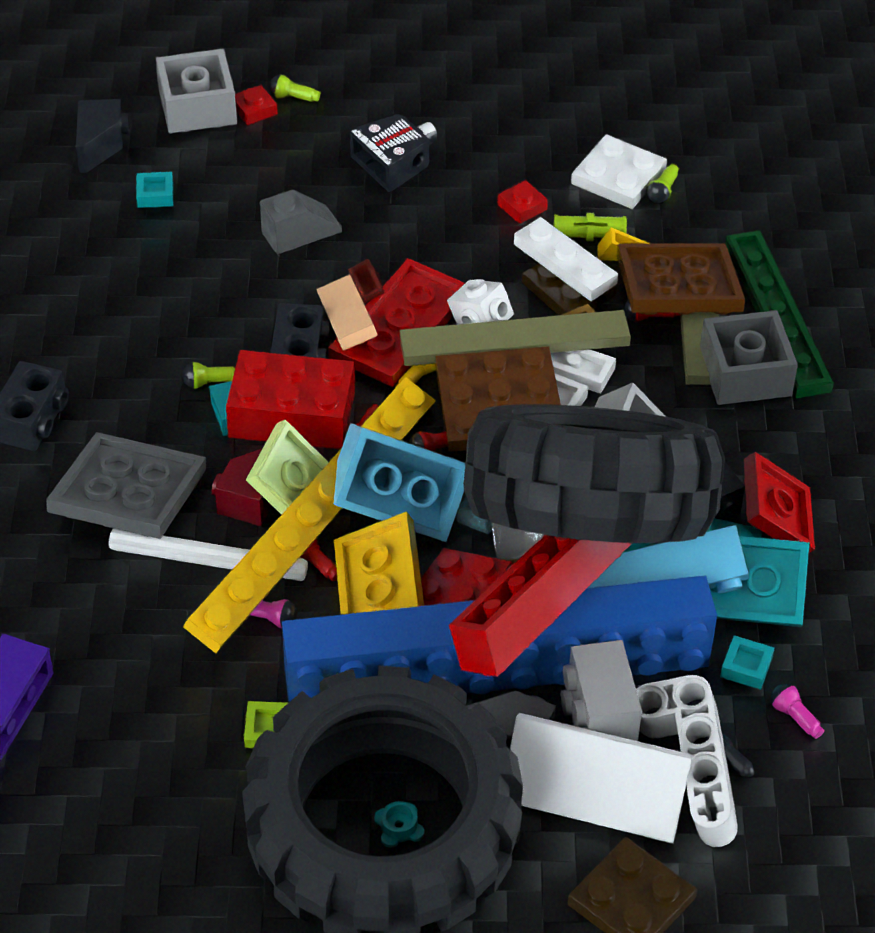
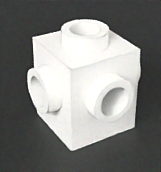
M482 279L468 280L447 300L457 325L508 320L514 315L507 292L500 282H489Z

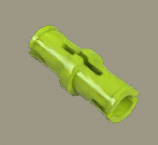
M586 213V216L554 215V227L567 237L586 238V241H593L594 238H603L610 228L626 233L627 218L626 216L594 217V213Z

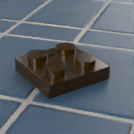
M625 837L569 894L568 905L604 933H664L695 900L697 888Z

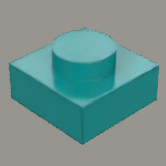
M172 172L137 173L136 198L138 208L173 206Z
M734 635L724 660L720 677L761 690L775 648Z

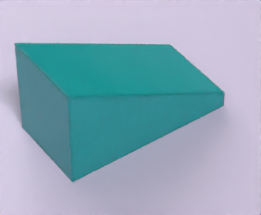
M232 381L209 386L211 404L223 436L228 435L226 403Z

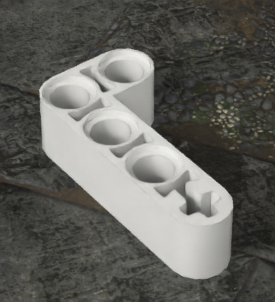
M688 675L639 686L636 691L642 709L640 732L650 738H661L678 734L681 752L693 755L686 786L691 815L700 839L712 847H722L729 844L737 834V819L718 709L709 683L703 677ZM693 700H703L695 706H688ZM660 708L653 714H645L649 709ZM701 737L709 738L705 743L693 744ZM706 776H716L712 782L699 783ZM716 806L718 811L717 820L712 822L709 807Z

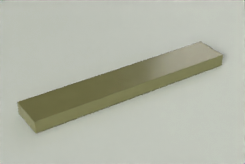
M624 310L400 330V344L404 366L435 364V356L547 346L550 347L551 353L630 346L631 340Z

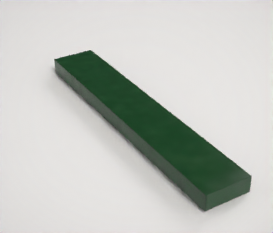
M761 231L727 235L725 239L726 247L756 313L778 310L798 364L793 387L795 398L831 393L834 383Z

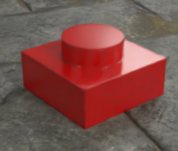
M262 85L235 94L236 112L247 125L278 114L277 103Z
M525 180L498 194V206L521 224L546 211L548 199Z

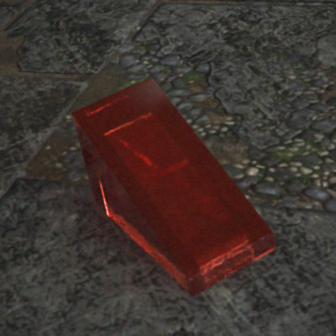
M369 259L348 269L364 304L384 293L379 274Z

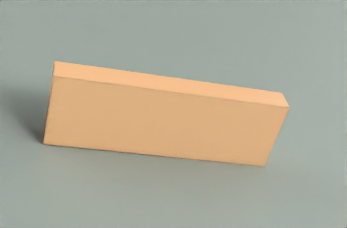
M350 275L316 289L343 350H347L378 335Z

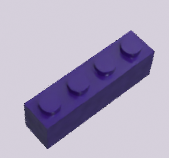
M4 633L0 637V762L54 674L49 648Z

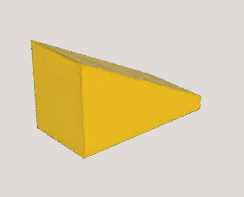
M610 228L597 245L598 259L618 261V244L650 243Z

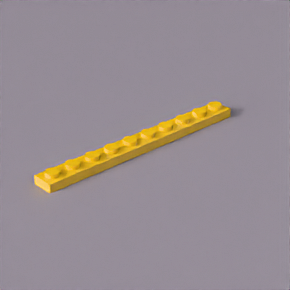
M405 377L361 427L403 440L429 411L436 400ZM341 449L187 619L183 627L213 652L217 653L343 509L333 504L337 460Z

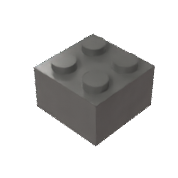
M778 310L704 318L700 348L718 405L792 396L798 364Z

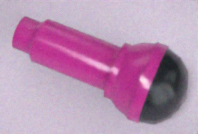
M283 599L273 601L272 603L262 601L250 615L268 619L278 628H282V621L296 620L298 612L294 603Z
M788 683L777 685L771 693L772 706L786 715L789 714L807 734H811L815 739L819 738L824 733V729L820 726V722L801 703L802 700L797 688Z

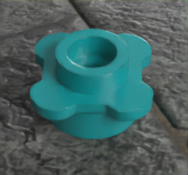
M393 802L375 813L374 821L381 827L383 833L381 842L386 847L394 848L399 843L407 840L417 842L424 836V827L417 822V808L411 803ZM395 824H403V827L398 828Z

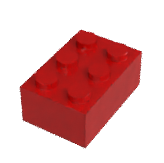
M240 350L226 403L228 438L267 441L276 423L286 420L312 446L341 449L345 440V432L349 425L355 395L354 361Z

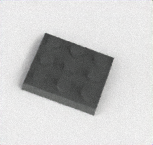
M96 432L46 499L47 512L141 534L146 537L161 539L205 473L206 457Z

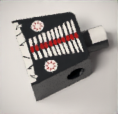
M393 115L351 129V157L388 192H391L427 168L429 164V144L437 141V131L430 122L415 127L403 115Z

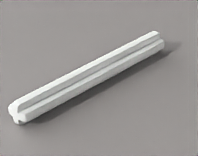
M116 528L112 529L109 538V548L116 551L231 570L249 551L248 549L162 536L161 539L146 537ZM299 558L283 578L297 581L305 580L308 561Z

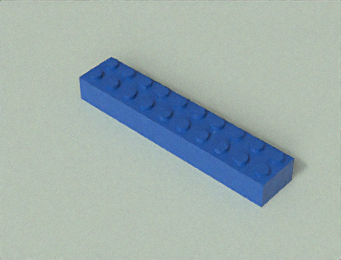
M706 575L587 588L498 677L462 671L449 624L475 600L282 621L285 678L288 701L290 702L301 691H304L312 698L320 693L319 683L324 678L350 669L354 670L356 678L378 676V665L408 667L411 670V679L429 683L434 674L460 687L467 694H486L490 691L515 688L525 690L533 686L551 684L565 685L563 666L570 663L572 646L617 640L623 641L632 675L650 676L658 672L693 671L709 667L717 612Z

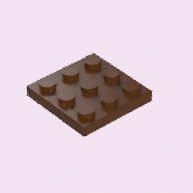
M725 243L618 244L617 259L632 313L653 315L657 312H676L682 315H690L694 312H713L725 315L731 312L744 311L745 298Z
M549 346L435 356L448 452L467 450L468 432L480 410L494 406L517 404L561 405Z

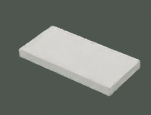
M519 713L517 715L510 750L518 757L523 782L521 806L657 840L674 842L692 754Z

